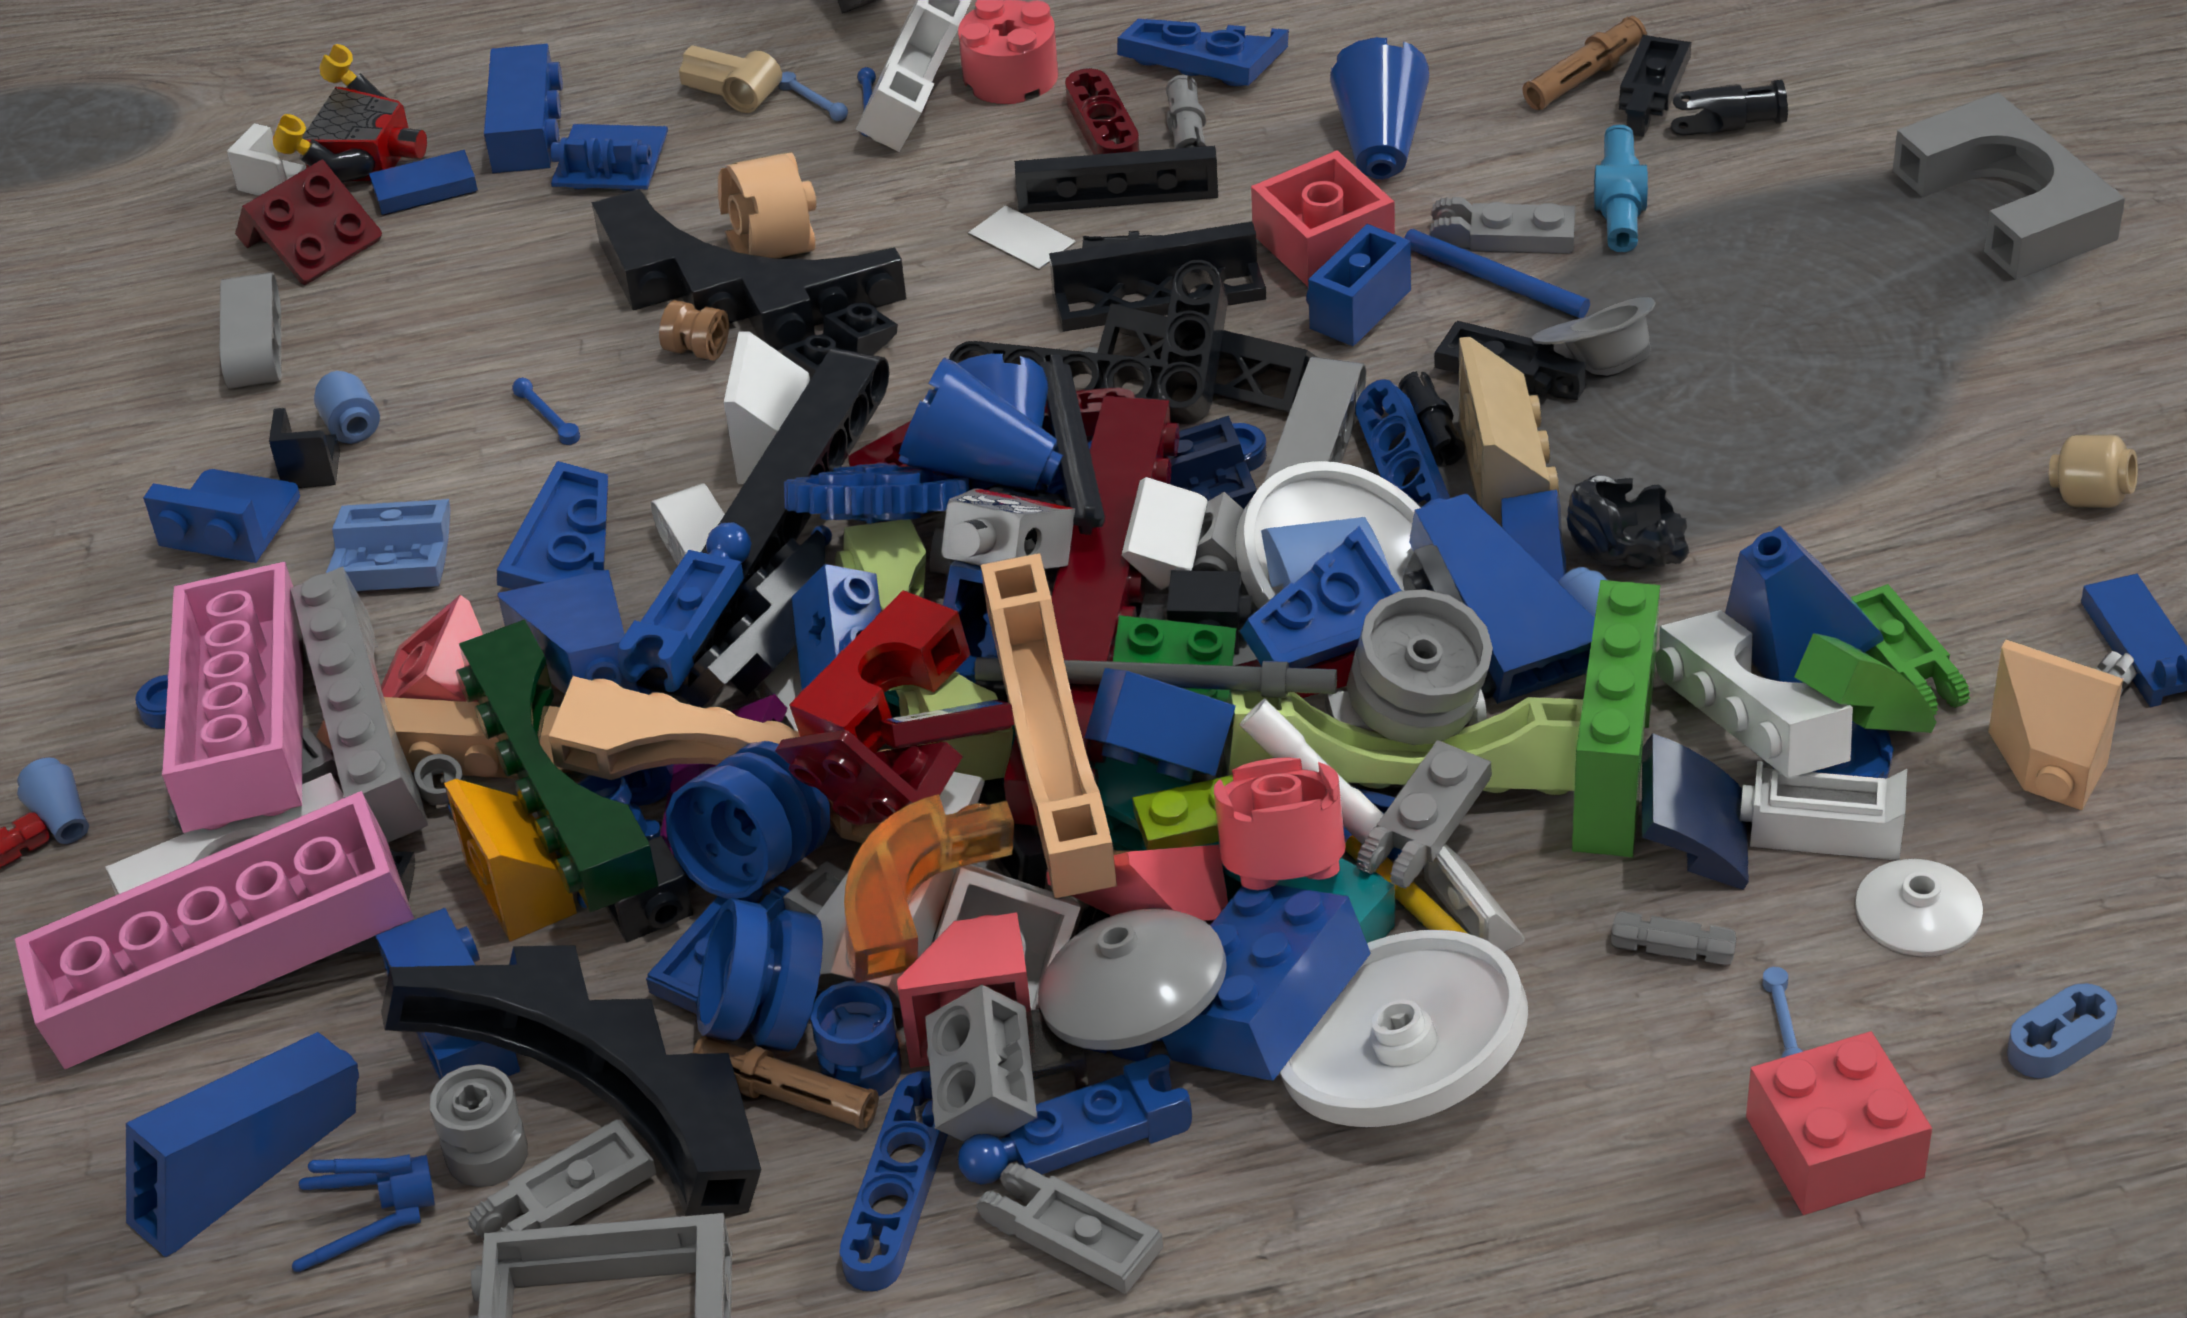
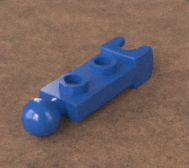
M732 522L721 523L712 529L708 534L706 542L707 553L688 550L641 622L633 621L618 645L620 669L628 682H637L647 670L660 667L664 668L668 674V678L664 680L666 691L674 692L680 688L694 665L692 656H694L744 579L741 563L749 557L752 544L745 528Z
M1157 1054L1128 1064L1123 1068L1124 1075H1119L1036 1104L1037 1118L1006 1134L1005 1138L999 1139V1137L991 1134H976L966 1139L959 1150L957 1159L960 1171L971 1182L980 1185L992 1184L1001 1177L1000 1174L1011 1162L1017 1161L1019 1165H1023L1026 1169L1030 1168L1042 1175L1147 1138L1150 1144L1186 1132L1191 1126L1192 1108L1188 1091L1183 1088L1172 1090L1169 1074L1170 1058L1168 1055Z

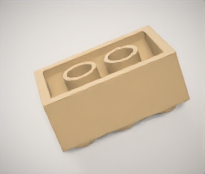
M1459 338L1458 422L1462 439L1466 446L1465 453L1476 503L1502 527L1501 499L1557 490L1559 496L1557 471L1555 466L1546 467V463H1549L1550 460L1548 435L1546 430H1537L1541 426L1538 395L1529 396L1524 374L1473 338Z

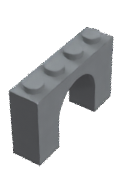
M1999 92L1897 130L1893 172L1921 197L1961 182L1981 177L2012 179L2024 183L2037 191L2034 194L1989 211L1984 252L2015 280L2114 242L2119 238L2125 198Z

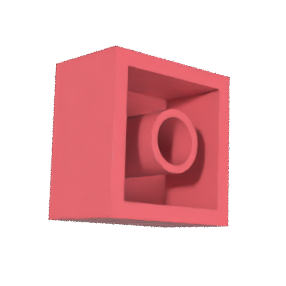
M1338 150L1251 186L1252 222L1256 231V238L1307 287L1308 279L1366 224L1395 234L1394 200Z
M1872 1031L1751 1067L1746 1118L1803 1215L1925 1178L1932 1127Z

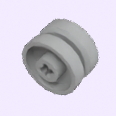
M1426 589L1399 591L1379 600L1365 617L1358 647L1351 664L1347 690L1352 708L1368 727L1390 740L1406 744H1435L1437 740L1444 741L1459 734L1473 716L1480 689L1489 670L1493 646L1487 626L1472 608L1447 594Z

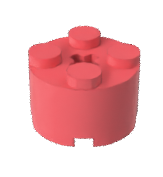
M977 0L975 3L976 9L969 12L962 19L958 27L962 75L965 86L969 84L973 88V95L977 98L996 104L1024 102L1025 94L1039 89V96L1048 92L1058 78L1055 25L1050 14L1049 5L1038 0L1030 2L1019 0Z
M1271 758L1250 762L1233 769V781L1225 786L1221 778L1214 785V800L1221 860L1228 870L1240 875L1243 887L1252 890H1263L1275 886L1279 880L1304 876L1316 880L1327 879L1340 871L1339 860L1345 852V836L1339 777L1332 767L1318 762L1319 772L1302 769L1300 758Z

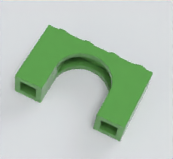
M1600 580L1576 748L1573 852L1633 857L1639 811L1644 728H1649L1654 691L1660 585Z

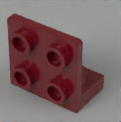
M322 159L243 205L235 235L247 249L261 240L268 243L298 281L303 285H307L380 241L382 231Z
M847 730L783 739L775 750L778 755L790 764L789 771L796 779L820 790L833 802V810L841 818L855 825L928 816L963 758L946 741L880 751L874 754Z

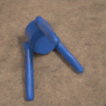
M410 1154L391 1158L310 1161L308 1164L310 1172L334 1174L302 1178L298 1185L300 1189L316 1190L378 1185L381 1208L395 1207L396 1213L295 1260L292 1263V1269L295 1272L304 1271L393 1229L421 1223L419 1208L435 1205L427 1155L411 1158Z

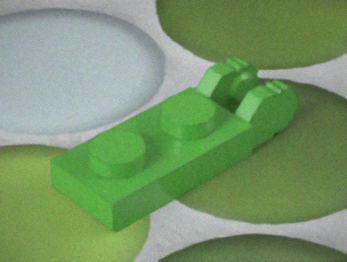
M1889 584L1851 597L1879 629L1884 638L1882 642L1865 653L1899 672L1915 685L1929 704L1933 716L1938 711L1937 697H1935L1934 691H1932L1931 686L1927 685L1925 679L1933 677L1938 694L1943 699H1946L1947 704H1950L1951 707L1954 706L1956 708L1969 702V686L1963 675H1960L1959 670L1949 660L1950 654Z

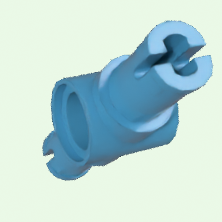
M1619 124L1607 128L1604 134V159L1600 165H1595L1594 210L1601 211L1602 215L1606 218L1609 248L1616 252H1628L1633 250L1638 243L1637 217L1641 214V211H1646L1648 171L1647 165H1640L1639 160L1635 157L1633 130L1626 125Z

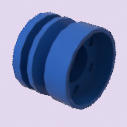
M771 741L749 743L735 754L725 758L717 766L709 768L672 794L666 810V835L674 857L686 874L708 893L726 899L748 897L783 871L788 870L798 861L810 855L824 843L830 828V804L828 798L817 788L800 782L789 771L790 764L775 751L779 745Z

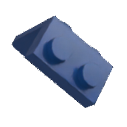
M209 469L201 473L191 489L153 483L143 499L158 546L257 563L298 502L300 492L298 485L293 482Z

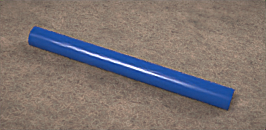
M1410 229L1405 235V239L1411 241V250L1578 318H1584L1589 310L1590 300L1415 229Z

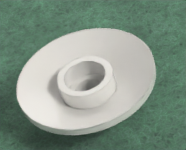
M1923 859L1892 861L1874 869L1861 882L1855 901L1857 918L1862 928L1872 939L1895 952L1918 957L1940 956L1962 948L1978 932L1983 914L1980 895L1965 876L1949 866Z

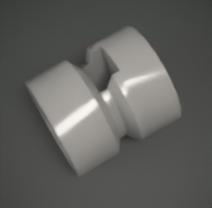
M481 1064L463 1066L447 1073L436 1083L430 1095V1112L436 1132L440 1137L441 1150L452 1177L461 1183L475 1187L492 1186L510 1179L522 1168L528 1156V1141L519 1116V1108L513 1085L509 1078L497 1068Z

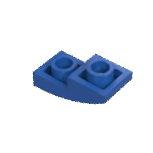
M1557 490L1501 499L1502 528L1558 582L1566 574V555L1562 542L1561 505Z

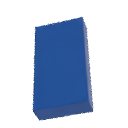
M465 149L369 173L372 188L382 215L478 191L475 175Z

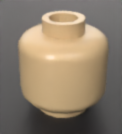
M2117 435L2071 436L2064 442L2060 454H2053L2050 458V485L2052 488L2060 489L2063 500L2071 507H2115L2123 502L2126 494L2134 493L2138 475L2136 453L2134 449H2127L2124 441Z

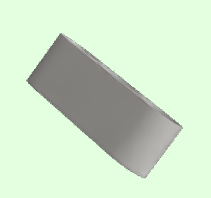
M273 272L221 280L219 350L222 373L228 389L281 381V302L277 281Z

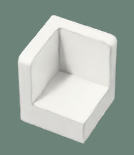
M255 123L227 150L237 190L258 196L306 169L305 165L281 160L273 145L271 127Z

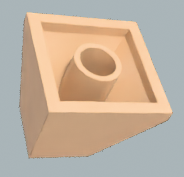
M2005 640L2001 647L1988 732L2024 791L2083 810L2108 764L2123 678Z

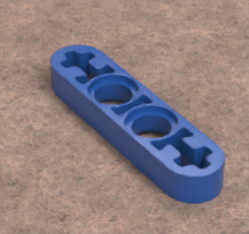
M1381 379L1369 384L1358 397L1355 409L1380 476L1406 493L1420 507L1422 506L1419 502L1423 500L1428 503L1438 498L1450 499L1410 399L1390 380ZM1385 410V412L1389 415L1385 418H1382L1381 416L1384 414ZM1405 432L1402 441L1394 449L1388 451L1392 441L1400 433ZM1420 466L1416 477L1409 484L1402 486L1406 476L1414 468Z
M918 1071L909 1074L896 1087L840 1243V1257L846 1281L854 1288L862 1291L885 1289L893 1284L902 1272L948 1134L935 1129L932 1112L933 1100H929L925 1105L922 1114L923 1124L916 1120L915 1106H921L925 1099H932L930 1071ZM905 1144H914L925 1150L921 1157L909 1163H901L890 1157L896 1148ZM887 1195H897L907 1201L904 1208L893 1214H881L872 1209L873 1204L878 1199ZM873 1235L878 1236L882 1255H875L871 1263H862L860 1260L868 1259L874 1246Z

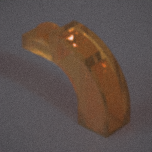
M939 794L914 802L895 812L868 836L852 862L845 885L844 896L845 944L855 984L905 972L918 959V935L908 905L913 894L924 882L934 875L949 869L1012 855L1014 820L1007 801L991 805L983 803L971 804L960 809L957 813L946 815Z

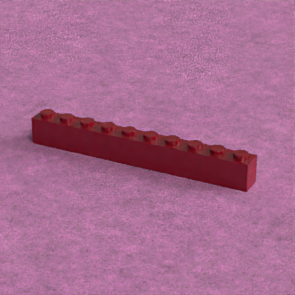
M1103 397L1090 447V454L1105 515V522L1102 527L1093 528L1091 535L1080 534L1078 526L1073 525L1069 562L1067 566L1059 567L1051 597L1064 660L1113 662L1119 615L1137 617L1136 607H1133V602H1143L1146 577L1122 556V551L1140 480L1148 477L1170 484L1171 459L1168 456H1177L1179 424L1170 423L1169 400ZM1069 684L1084 747L1098 787V769H1094L1095 763H1105L1106 757L1101 755L1104 744L1084 737L1100 685ZM1015 735L1004 777L1007 821L1010 824L1037 826L1018 740Z

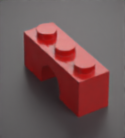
M902 590L789 704L800 737L847 730L875 754L885 744L882 742L879 721L892 718L884 692L902 685H915L935 692L971 655L958 611Z

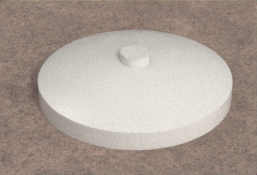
M1312 461L1289 466L1269 477L1258 488L1239 519L1235 548L1242 581L1249 595H1252L1253 602L1258 609L1284 589L1283 586L1271 587L1261 530L1273 527L1366 517L1383 550L1391 575L1400 589L1404 591L1403 575L1414 552L1409 544L1414 510L1421 507L1389 481L1352 465L1338 462Z
M1419 930L1367 943L1371 952L1369 957L1280 1071V1075L1288 1093L1300 1107L1320 1119L1335 1124L1355 1127H1381L1415 1121L1443 1111L1466 1099L1487 1084L1501 1071L1517 1050L1523 1038L1528 1019V1002L1518 972L1509 957L1497 946L1487 940L1463 932Z

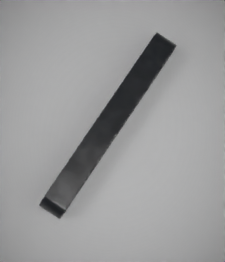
M832 348L823 359L719 524L734 522L745 528L751 538V550L749 557L741 563L744 579L694 656H692L694 664L714 645L722 652L729 647L722 639L736 625L729 616L745 600L737 591L761 567L770 575L775 570L769 563L770 559L792 538L797 540L812 514L810 512L797 513L796 511H787L785 509L784 481L796 479V477L819 475V473L833 472L834 468L842 467L885 396L890 375L889 363L885 357ZM706 545L702 549V553H707ZM656 667L647 670L636 684L643 689L682 697L683 692L697 677L690 671L678 690L668 692L664 686V680L668 678V674L664 668Z

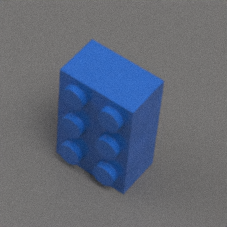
M1275 885L1263 890H1252L1242 886L1210 925L1220 938L1226 955L1227 966L1224 981L1214 999L1198 1016L1180 1029L1162 1037L1171 1060L1274 1081L1371 954L1349 896Z

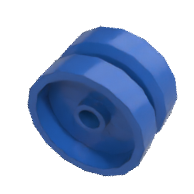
M733 898L724 902L715 919L708 939L700 975L697 1023L698 1030L702 1036L734 1042L749 1028L752 1039L757 1046L789 1052L796 1048L804 1034L812 1012L821 970L823 933L821 921L816 915L785 909L770 923L767 912L761 904Z

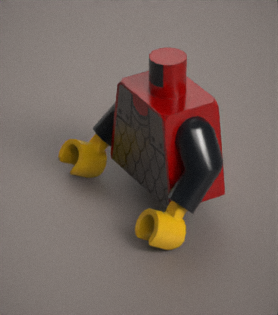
M335 44L329 56L324 55L319 67L320 75L324 80L331 83L342 81L347 87H335L307 130L300 118L291 114H284L273 136L275 149L283 154H292L297 151L301 154L299 159L305 163L306 168L323 159L342 183L348 181H371L369 173L395 167L401 157L422 159L427 149V135L425 131L409 128L404 106L398 100L390 99L381 93L361 73L356 76L349 69L353 60L351 51L341 44Z

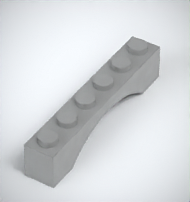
M343 566L326 574L315 575L304 583L290 589L344 798L362 791L389 843L428 826L419 790L400 745L380 686L374 658L375 648L378 645L369 614Z

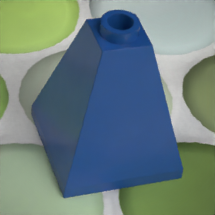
M1781 526L1771 532L1761 534L1751 545L1740 551L1725 614L1752 633V664L1764 678L1781 682L1803 683L1794 676L1813 633L1835 637L1864 653L1884 640L1879 629L1824 566Z

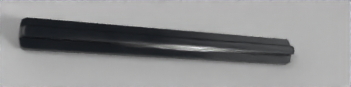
M1055 354L1051 355L1049 362H1041L1039 364L1043 367L1048 381L1046 409L1052 436L1058 440L1055 451L1063 455L1059 470L1067 507L1075 508L1073 525L1078 526L1080 534L1091 535L1093 528L1104 525L1105 515L1070 365L1063 363L1061 355Z

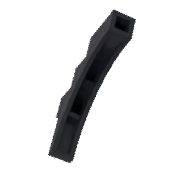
M640 189L591 202L599 243L633 311L682 297L684 302L693 304L696 310L701 311L705 307L724 310L728 315L729 323L749 318L759 339L778 351L782 347L803 341L807 337L815 335L814 326L823 324L825 315L845 309L851 304L866 302L878 308L907 299L902 258L895 247L849 257L818 260L774 259L737 253L695 238L676 228L654 210Z
M575 945L513 946L509 965L390 967L381 1009L385 1031L439 1033L486 1042L533 1058L576 1080L615 1108L647 1141L670 1176L685 1216L749 1212L762 1169L729 1053L666 1055L652 999L589 1000Z

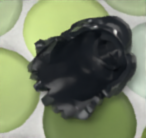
M1594 475L1581 483L1575 484L1574 490L1570 495L1567 510L1568 530L1577 546L1594 559L1606 565L1620 566L1627 564L1641 569L1644 566L1665 567V564H1680L1688 557L1689 546L1684 535L1687 529L1686 518H1682L1679 513L1674 512L1671 502L1665 497L1666 490L1661 485L1648 486L1636 498L1627 501L1625 494L1633 489V478L1612 479L1608 476Z

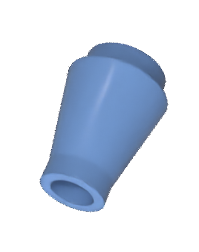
M50 757L41 758L28 764L20 772L17 779L19 786L17 795L19 800L31 812H35L40 817L45 826L53 833L57 842L69 844L81 839L87 833L89 823L83 813L71 768L61 764L59 760Z

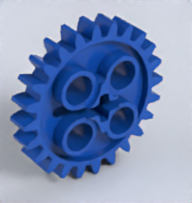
M887 463L834 468L833 472L819 473V475L796 477V479L784 481V500L787 511L820 514V519L826 520L855 519V521H865L866 523L921 518V514L946 511L950 498L969 491V478L941 474L940 472L933 473L930 470L911 466L898 467V465Z

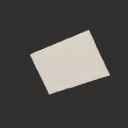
M1006 205L968 232L1038 269L1050 261L1049 253L1064 251L1076 242L1066 235Z

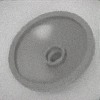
M1161 908L1138 909L1119 913L1082 930L1058 951L1040 982L1038 991L1040 1010L1051 1031L1072 1045L1094 1050H1117L1143 1045L1180 1029L1198 1016L1210 1004L1224 981L1227 966L1226 955L1221 940L1214 929L1205 921L1190 914Z

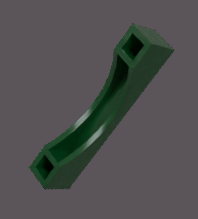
M525 619L459 643L464 667L457 669L456 675L463 695L468 703L477 700L480 704L475 706V711L485 737L490 739L497 736L499 742L495 743V750L499 762L507 777L517 774L519 780L514 782L515 788L526 814L529 815L537 812L539 819L535 820V825L547 854L557 851L561 858L556 859V865L567 892L571 894L579 891L591 913L658 887L659 884L650 844L629 806L602 797L575 783L553 764L540 746L544 718L554 698L544 653Z

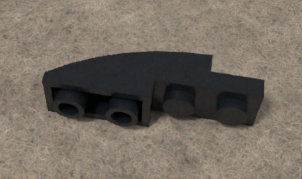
M818 529L802 545L794 538L788 541L770 559L769 563L775 568L770 575L761 567L737 591L745 600L729 616L736 623L722 638L729 647L722 652L714 645L690 669L697 679L681 695L690 705L702 708L729 681L747 697L790 652L796 643L792 596L825 564L826 537Z

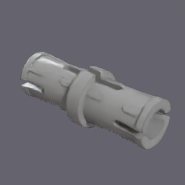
M1187 75L1175 76L1166 85V94L1170 106V111L1166 114L1167 127L1174 134L1175 149L1206 146L1202 129L1206 124L1205 110L1198 103L1196 81L1191 77L1187 82Z

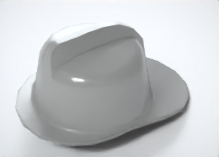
M1651 297L1629 299L1600 310L1591 316L1539 331L1532 336V341L1543 345L1565 343L1574 358L1585 362V370L1592 374L1609 376L1620 373L1647 359L1650 355L1651 346L1646 315L1653 310L1656 302Z

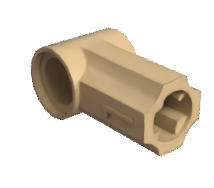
M691 45L684 52L682 65L679 69L682 85L723 96L733 109L741 113L755 111L782 81V71L779 64L773 57L762 51H752L745 58Z

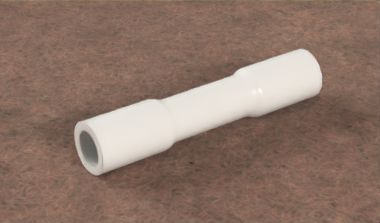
M1266 699L1260 701L1240 723V726L1273 758H1300L1302 769L1319 772L1318 762L1328 765L1306 743L1303 735ZM1338 774L1343 826L1363 845L1364 840L1368 838L1371 830L1377 827V823L1384 814L1361 791L1351 787Z

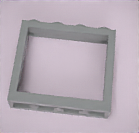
M724 1213L484 1233L482 1265H476V1269H471L472 1294L474 1300L479 1301L478 1315L469 1316L468 1318H512L514 1288L693 1272H696L695 1318H731L732 1250Z

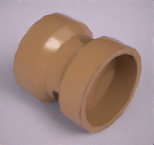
M673 300L667 305L661 317L659 327L660 345L663 350L681 354L691 350L696 357L715 361L723 353L729 334V319L724 310L705 307L700 311L696 310L691 303Z

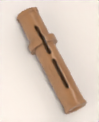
M1627 16L1622 22L1605 33L1596 32L1586 39L1585 46L1559 61L1533 80L1524 83L1522 91L1526 102L1533 109L1542 110L1598 71L1612 69L1618 64L1619 57L1638 46L1642 36L1647 35L1645 26L1635 16Z
M701 1036L692 1052L697 1054L729 1053L739 1091L742 1095L751 1098H758L762 1094L804 1110L854 1125L860 1130L869 1127L877 1111L879 1096L876 1090H868L826 1076L820 1072L811 1071L776 1059L771 1050L760 1046H755L749 1050L716 1038Z

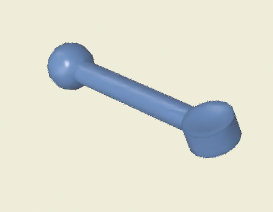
M793 72L782 73V81L778 85L781 90H794L827 110L834 121H843L847 117L848 109L843 103H832L797 82L796 75Z
M1770 967L1763 973L1762 986L1767 992L1772 993L1785 1047V1051L1781 1056L1783 1058L1803 1052V1050L1797 1046L1784 992L1788 986V973L1780 967Z

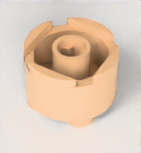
M792 152L725 165L726 168H721L718 175V200L721 215L729 213L733 227L732 230L725 231L732 251L774 259L814 251L815 236L810 224L809 212L816 209L815 191L809 180L801 181L797 162Z

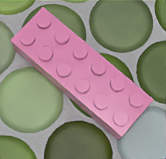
M285 562L174 586L162 776L183 833L203 828L208 830L218 829L230 822L260 815L275 816L291 808L302 806L303 636L290 589L293 588V584Z
M360 791L15 938V943L34 1023L63 1068L68 1069L377 934L413 920L414 916L387 839L363 792Z

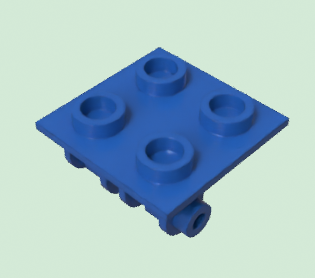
M573 124L568 138L563 137L560 142H553L551 145L552 162H559L551 181V186L572 187L574 189L648 190L668 133V126Z

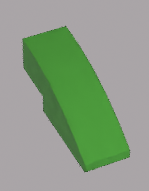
M1813 633L1794 676L1795 678L1839 704L1852 706V721L1865 729L1932 733L1936 720L1929 704L1915 685L1899 672L1856 647L1835 637Z

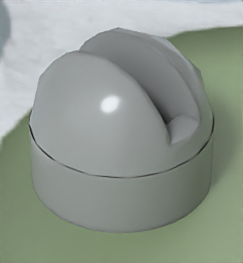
M433 754L427 756L415 768V783L420 797L430 805L449 804L445 785L444 788L435 789L432 775L443 773L444 783L455 778L463 780L460 764L449 755Z

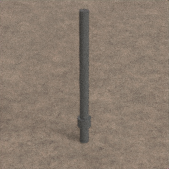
M998 657L976 658V681L1004 682ZM1064 660L1069 684L1100 685L1104 669L1111 668L1130 671L1180 688L1261 691V696L1268 698H1287L1288 692L1336 694L1337 688L1336 669L1289 668V663L1283 661H1263L1262 667Z

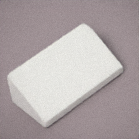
M1148 477L1140 480L1122 556L1160 590L1169 586L1171 570H1192L1208 502L1207 499L1198 493Z
M1445 844L1433 862L1427 861L1424 866V879L1464 930L1470 935L1489 941L1503 952L1524 942L1525 938L1467 863L1448 845Z

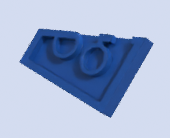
M1138 18L1117 37V55L1135 59L1141 65L1152 66L1158 64L1175 68L1180 73L1188 76L1204 75L1221 79L1223 83L1230 86H1249L1288 47L1289 29L1272 28L1270 37L1245 35L1246 26L1228 25L1226 30L1201 32L1200 26L1194 22Z
M559 461L556 462L497 568L498 586L514 590L604 571L608 474Z
M1358 526L1347 535L1341 545L1331 553L1327 552L1314 563L1311 570L1295 583H1290L1250 616L1240 633L1261 666L1263 661H1283L1289 663V668H1305L1356 650L1366 615L1379 600L1402 590L1361 527Z

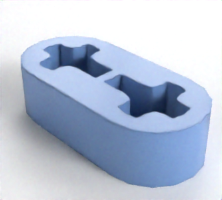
M2089 983L2075 984L2065 988L2020 1016L2013 1023L2007 1048L2009 1063L2021 1074L2033 1078H2049L2060 1073L2104 1045L2111 1038L2118 1009L2116 1000L2107 990ZM2074 1012L2081 1016L2073 1021ZM2051 1040L2050 1049L2043 1046ZM2027 1042L2033 1045V1047L2031 1048L2030 1046H2028Z

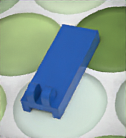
M2133 574L2084 585L2081 598L2082 605L2112 651L2122 656L2128 653L2134 658L2132 665L2137 674L2132 681L2149 707L2161 705L2163 696L2187 691V646L2139 575Z

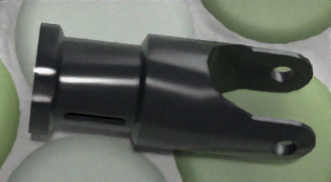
M1781 79L1771 81L1770 85L1743 89L1741 85L1734 84L1680 92L1673 98V104L1676 108L1687 111L1703 110L1696 115L1674 119L1671 123V129L1678 135H1693L1744 129L1746 123L1774 120L1776 124L1787 122L1788 102L1785 84ZM1682 99H1689V101L1684 102Z

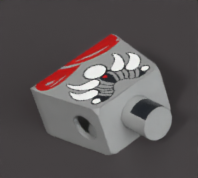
M978 488L950 498L948 501L941 550L942 556L947 559L981 566L982 564L1040 553L1044 569L1067 566L1075 508ZM1032 528H1035L1037 532L1036 545L1032 539L1025 540L1027 533Z

